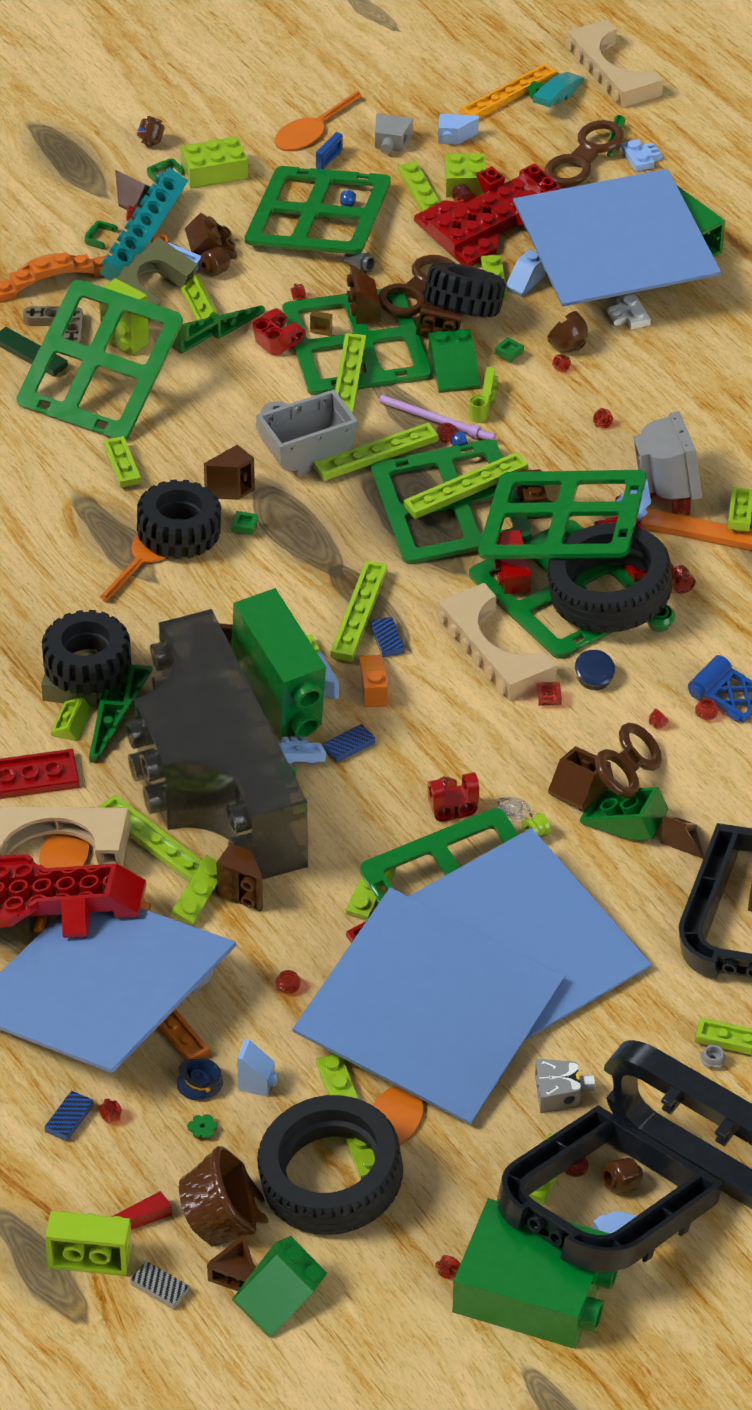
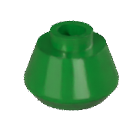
M666 604L654 618L647 622L649 628L656 632L668 630L675 620V612Z

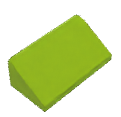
M84 697L64 702L50 733L53 737L69 740L79 739L92 710Z

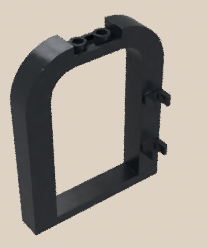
M717 823L680 919V948L686 963L703 976L717 979L719 972L752 978L751 953L718 948L706 941L739 850L752 852V828Z
M635 1040L623 1042L604 1065V1071L612 1075L613 1090L606 1097L612 1113L722 1181V1192L752 1209V1169L654 1111L641 1097L638 1090V1079L665 1094L661 1100V1103L664 1104L662 1110L671 1115L681 1103L718 1125L719 1127L715 1131V1135H717L715 1141L722 1146H726L734 1135L752 1145V1103L649 1044Z
M598 1105L511 1162L505 1168L497 1195V1207L504 1220L518 1231L525 1227L561 1250L560 1259L586 1270L611 1272L630 1267L641 1258L643 1262H647L653 1257L655 1248L677 1232L679 1236L686 1234L689 1231L691 1222L718 1203L723 1182ZM607 1142L678 1186L631 1221L608 1235L586 1233L537 1203L529 1196Z

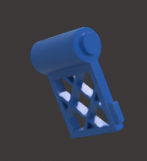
M721 655L715 656L688 683V690L692 697L699 700H709L726 711L727 716L736 722L741 721L745 723L752 715V698L749 699L748 692H752V680L733 669L731 663ZM734 678L741 683V686H730L729 681ZM743 692L745 699H733L732 693ZM727 693L729 699H720L716 694ZM735 705H746L747 711L742 713L736 709Z

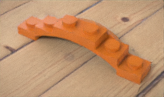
M65 252L37 257L24 264L17 271L9 273L10 280L0 281V302L17 298V293L44 278L58 274L79 272L90 273L94 278L101 277L103 275L100 274V271L104 267L101 263L106 255L90 259L87 254L74 256Z

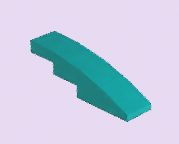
M570 72L559 74L549 80L533 95V102L551 108L554 103L559 104L563 99L568 100L582 84L585 77Z

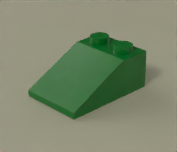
M470 329L429 333L428 353L438 392L480 389L477 360Z
M659 787L639 788L638 794L632 798L620 797L609 789L586 808L580 818V823L628 840L644 841L652 839L669 809Z
M289 1236L272 1245L233 1297L232 1301L268 1337H271L316 1290L327 1275V1272L292 1236Z

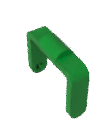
M170 158L148 167L147 175L157 184L154 181L157 177L154 172L173 166L180 174H184V169L175 159Z
M96 221L86 232L85 244L103 249L105 247L104 242L92 239L98 229L116 232L118 227L104 221Z

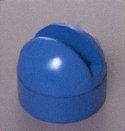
M351 190L342 191L340 195L341 205L354 206L356 194Z
M463 431L452 435V446L468 444Z

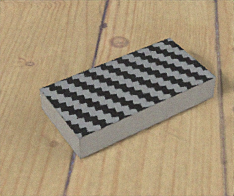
M147 1261L130 1279L132 1286L172 1309H175L190 1292L189 1285Z

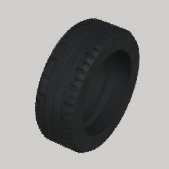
M616 523L599 524L584 528L567 537L563 544L611 543ZM635 526L634 533L632 534L629 553L624 557L553 558L549 560L547 567L553 607L566 621L588 631L610 633L636 628L654 618L667 604L672 593L671 563L666 547L656 536ZM620 533L619 537H626L627 533ZM610 563L632 565L647 573L636 584L613 592L590 591L574 583L575 579L583 572L593 567Z
M324 1095L306 1099L291 1106L280 1114L267 1128L258 1149V1171L264 1196L270 1208L288 1225L313 1234L334 1235L347 1233L376 1220L395 1200L403 1179L402 1156L394 1126L379 1109L353 1097ZM322 1138H356L367 1144L374 1153L375 1162L367 1175L353 1186L337 1192L317 1193L307 1191L293 1184L287 1177L286 1168L293 1156L304 1146Z

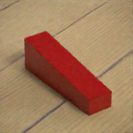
M159 1191L111 1217L129 1218L132 1230L171 1216L172 1205L163 1193Z

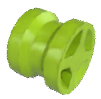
M542 813L536 814L533 819H525L522 822L524 832L532 828L539 837L547 836L551 833L550 823Z

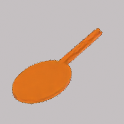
M359 91L354 92L318 118H302L288 123L276 134V147L283 151H296L312 145L324 132L323 122L360 98L361 94Z
M137 534L131 547L135 560L106 589L100 598L104 602L108 601L143 563H155L166 559V557H163L160 553L158 555L153 553L151 548H146Z
M51 834L41 848L39 862L45 868L84 866L89 855V843L72 835ZM49 915L38 916L34 932H37L38 935L44 930Z
M397 1086L384 1091L373 1104L375 1108L386 1115V1118L394 1126L399 1139V1145L410 1139L421 1123L423 1116L422 1099Z

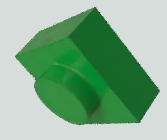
M509 337L495 347V354L509 362H512L524 352V345Z
M236 511L231 525V532L253 535L258 523V514Z

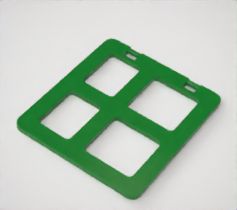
M292 166L277 167L245 234V243L253 246L359 254L363 251L390 187L391 177L386 174L376 173L364 174L352 171L304 169ZM287 180L315 182L306 202L278 200ZM333 183L373 186L365 207L322 204L330 185ZM272 213L301 215L291 236L262 234ZM318 216L359 220L350 241L307 238Z
M73 281L16 398L17 403L23 408L103 434L109 438L124 436L125 440L128 439L183 324L181 314L86 281ZM82 298L108 305L105 316L89 346L63 338ZM124 312L164 324L150 357L144 365L105 352ZM56 353L82 361L63 401H57L37 394L39 385ZM99 367L138 380L121 418L117 421L79 408L93 375ZM41 401L50 404L48 410L39 407ZM98 422L107 423L106 429L96 427Z
M347 293L288 301L282 305V312L287 316L286 325L297 323L302 328L303 324L300 313L312 312V310L345 309L353 332L351 334L366 335L362 361L366 373L360 374L358 389L392 385L406 381H421L431 377V368L420 337L416 334V326L412 316H396L399 327L371 331L368 330L366 323L356 324L355 317L350 314L351 303L347 302ZM392 293L386 298L394 306L409 307L404 293ZM305 334L304 339L294 346L308 393L319 395L335 390L336 386H332V384H336L337 377L321 379L312 353L343 348L345 334L308 339ZM403 340L413 366L382 370L373 344ZM407 374V376L396 377V375Z
M485 439L471 442V444L456 445L408 455L399 459L393 458L375 462L371 466L374 481L405 563L416 564L478 551L483 534L479 533L469 506L493 500L497 484L433 511L438 512L452 509L464 538L416 547L406 522V518L413 516L404 507V504L399 502L390 476L435 466L439 470L443 483L458 477L453 465L454 462L483 456L488 464L503 458L495 440ZM469 449H472V450H473V451H471V452L461 453V451H464V450H469ZM408 463V465L396 466L397 464ZM515 487L512 490L509 503H521ZM509 517L513 527L501 530V532L520 530L523 541L528 540L532 535L527 517Z
M591 470L503 473L499 477L478 552L480 558L553 559L621 558L626 556L630 550L631 538L634 533L642 493L647 480L646 472L643 470ZM626 484L621 501L574 502L579 485ZM561 485L556 502L509 503L515 486ZM631 490H637V494H630ZM572 516H618L612 542L608 544H563L569 518ZM552 517L548 536L544 544L497 545L505 518ZM620 533H627L626 537H619Z
M569 520L565 537H569L584 528L576 521ZM549 528L523 541V544H544ZM486 559L469 569L470 579L477 585L485 583L496 595V603L555 658H564L578 651L579 648L587 644L590 645L613 633L580 629L559 639L531 614V612L551 603L549 586L522 600H517L511 594H504L503 587L499 586L498 582L491 576V574L498 571L494 569L493 559ZM532 559L547 573L550 559ZM620 563L599 565L583 572L575 579L574 583L587 589L584 585L606 574L612 575L625 588L636 584L640 580L633 581ZM580 637L584 639L577 644L574 642V640Z
M493 808L362 862L360 874L368 887L371 888L379 903L386 893L381 894L377 885L383 883L387 891L390 887L393 888L384 874L388 870L422 856L431 855L444 876L460 868L448 849L449 845L488 829H494L503 843L519 834L504 811Z

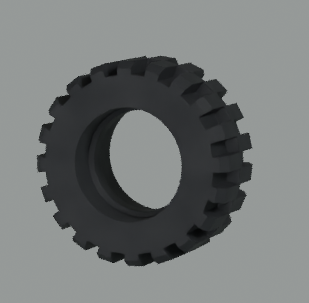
M440 262L430 266L423 295L426 302L450 312L474 317H495L501 311L506 283L499 275L483 269Z
M177 479L170 480V482H159L157 486L153 485L148 491H145L138 500V537L146 548H151L153 553L157 555L160 553L166 558L171 556L175 557V559H181V557H187L188 559L193 558L196 554L198 556L202 555L206 550H210L219 539L221 533V504L217 496L206 486L202 487L200 483H191L189 480L177 481ZM173 518H183L185 520H175Z
M79 610L74 614H65L62 619H56L53 625L47 628L42 638L45 674L55 686H58L65 692L69 690L71 694L75 695L84 693V696L96 692L101 694L106 689L111 690L115 688L116 683L120 684L130 671L131 647L127 628L114 616L109 617V614L105 612L96 613V610H89V612ZM86 649L101 651L88 656L73 654Z

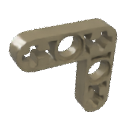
M60 306L27 307L23 311L24 323L29 326H51L55 317L48 316L56 315ZM80 307L76 308L63 338L68 340L74 339V342L82 344L84 319L83 310ZM76 328L77 330L70 331L68 329Z

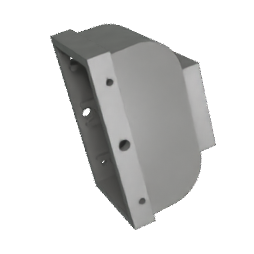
M335 390L256 415V423L260 427L262 441L281 467L286 471H294L297 476L315 471V461L349 450L355 440V430H358V420Z
M680 411L669 413V417L647 424L642 429L641 435L633 436L638 470L646 472L649 493L655 492L658 496L667 499L691 497L692 500L703 498L696 449Z

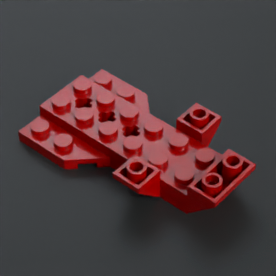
M535 163L520 170L518 177L504 183L505 177L491 166L477 173V179L483 192L482 195L466 203L444 200L416 214L414 222L461 265L470 267L480 262L481 256L496 254L499 233L513 226L523 225L513 198L561 189V186Z
M28 854L0 856V928L12 927L26 917L62 914L63 938L87 937L92 920L89 912L113 911L115 918L139 917L147 882L142 877L117 863L45 868L41 864H36Z

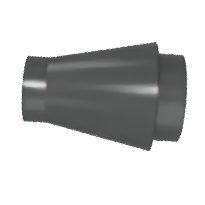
M370 253L345 254L344 256L345 263L357 267L364 273L371 272L375 266V258Z

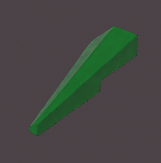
M260 305L184 323L176 336L172 348L182 354L211 336L219 340L265 313V307Z
M131 664L129 673L120 684L116 683L115 688L111 690H104L103 698L99 704L89 754L90 762L96 761L150 676L153 670L152 666Z

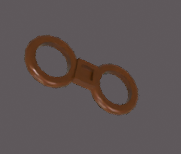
M598 120L586 124L578 133V143L580 145L571 154H562L551 159L545 166L544 172L561 187H573L581 184L589 177L591 173L590 163L598 156V153H606L620 146L624 139V131L618 124L607 120ZM597 129H607L616 135L613 140L605 144H594L586 139L590 132ZM563 163H576L583 168L580 174L571 178H561L553 173V170Z
M426 255L416 259L412 265L414 277L406 284H390L381 289L378 294L381 308L387 313L399 317H410L419 314L422 303H426L423 294L427 276L420 270L421 267L440 262L456 263L441 255ZM392 293H406L413 296L417 300V304L412 307L402 308L392 305L386 298Z
M628 722L622 725L619 730V741L623 748L620 753L604 749L597 753L595 759L596 769L601 780L613 793L623 798H632L638 794L640 784L636 771L640 767L644 770L654 771L662 763V753L653 736L640 725ZM629 733L635 734L645 742L650 750L651 760L642 757L633 747ZM606 760H611L623 770L628 779L629 787L622 786L611 776Z

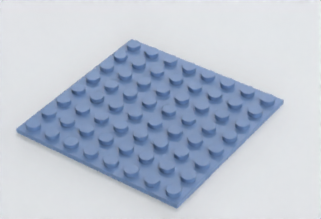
M668 169L513 198L516 209L562 307L721 275V271Z
M532 828L408 896L564 976L563 981L525 1041L649 969L652 965Z
M390 887L297 1021L292 1032L471 1125L560 986L564 976Z
M142 908L139 917L115 918L113 911L89 912L92 920L88 936L63 938L62 914H60L0 972V1030L107 1072L114 1073L237 946L236 941Z

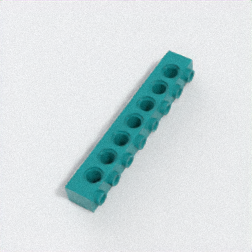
M168 167L165 173L160 172L154 180L157 185L155 183L151 185L147 191L149 196L145 195L139 204L142 208L138 206L132 215L135 219L130 218L124 227L127 231L122 230L116 239L119 243L115 242L109 250L111 256L107 254L101 265L104 267L100 274L111 281L113 277L117 278L123 267L129 266L133 258L138 253L141 254L144 251V248L151 241L189 181L170 167Z

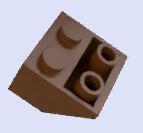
M200 213L185 227L191 252L201 256L203 252L209 249L221 247L228 252L230 259L237 257L231 231L226 226L219 225L211 216L207 217Z
M350 266V274L346 278L347 286L350 287V291H347V302L351 303V316L355 317L356 324L381 322V304L375 280L357 267Z
M422 303L416 334L429 338V333L459 330L463 314Z
M235 445L213 459L208 460L204 463V487L209 488L218 499L239 500L255 490L254 457L239 445Z
M577 746L571 749L559 760L548 793L579 809L584 810L609 789L597 772L595 764L596 755ZM606 760L608 771L613 777L611 763Z
M230 843L216 863L218 896L261 911L263 909L262 874L253 853L250 850Z

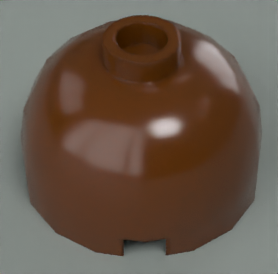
M573 311L565 316L568 320L563 323L559 321L547 336V341L558 351L571 352L575 349L579 351L586 344L585 339L588 335L587 323L577 311Z

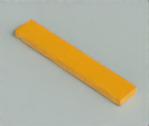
M543 64L461 107L460 114L478 115L479 119L528 94L527 87L530 86L531 82L537 81L539 84H546L549 80L556 77L558 72L547 64Z

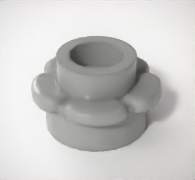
M709 1045L701 1053L703 1065L709 1068H719L726 1060L723 1049L717 1045Z

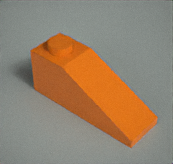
M382 654L359 655L364 708L387 706V679Z

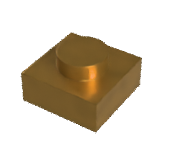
M312 310L310 315V332L331 335L332 314Z

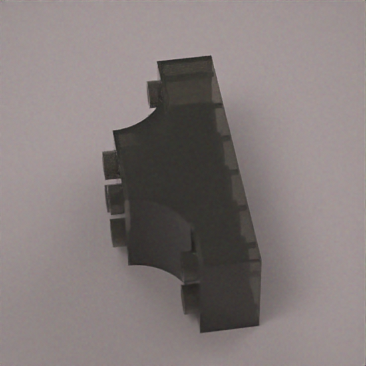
M209 609L159 622L160 642L151 644L150 652L153 664L157 671H161V675L152 678L154 691L134 699L135 719L126 721V732L130 745L133 749L137 748L136 753L128 754V764L134 781L145 780L148 785L143 787L142 791L149 814L160 812L168 830L175 828L204 829L228 839V845L231 843L252 851L262 874V880L308 867L307 800L213 610Z

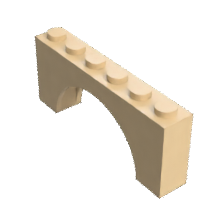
M608 19L567 31V39L565 41L567 49L574 54L576 59L582 63L585 69L591 73L594 79L600 83L603 89L609 93L621 108L662 96L663 79L654 70L644 72L624 70L614 66L603 57L602 53L606 49L616 45L617 29Z
M485 583L438 601L436 616L439 623L444 624L449 630L451 637L456 638L463 651L468 652L475 665L480 666L487 679L492 680L499 693L504 694L509 701L556 682L557 665L545 651L530 655L514 654L497 648L484 637L479 627L488 616L496 612V595Z
M0 806V856L10 855L18 846L33 838L51 834H66L76 836L91 844L95 849L98 865L117 863L123 866L131 828L128 808Z

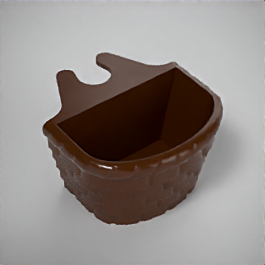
M217 1146L213 1149L212 1153L207 1155L198 1166L194 1167L192 1171L179 1180V1196L185 1218L190 1228L210 1246L228 1242L232 1239L235 1240L243 1234L245 1236L253 1235L256 1233V1223L267 1224L269 1222L266 1214L261 1212L255 1203L254 1197L261 1203L265 1199L248 1175L245 1164L223 1146Z

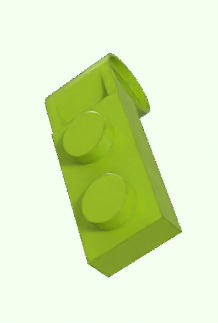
M495 367L486 368L482 395L476 394L469 399V419L474 423L485 422L488 418L491 402L495 403L496 390L494 389L498 388L499 376H495Z
M396 868L384 872L389 882L392 881ZM362 876L346 908V915L367 921L375 910L378 901ZM383 883L377 885L378 890L382 894L385 888Z

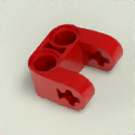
M278 308L265 313L252 323L256 343L271 355H280L299 344L304 339L306 331L297 323H292L281 329L287 322V316Z
M475 772L463 774L461 786L444 789L441 779L428 781V801L437 821L443 822L473 815L477 811L479 781Z

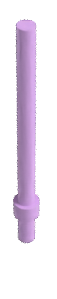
M385 395L380 396L379 403L463 431L472 438L492 440L496 438V434L482 430L480 426L468 425Z

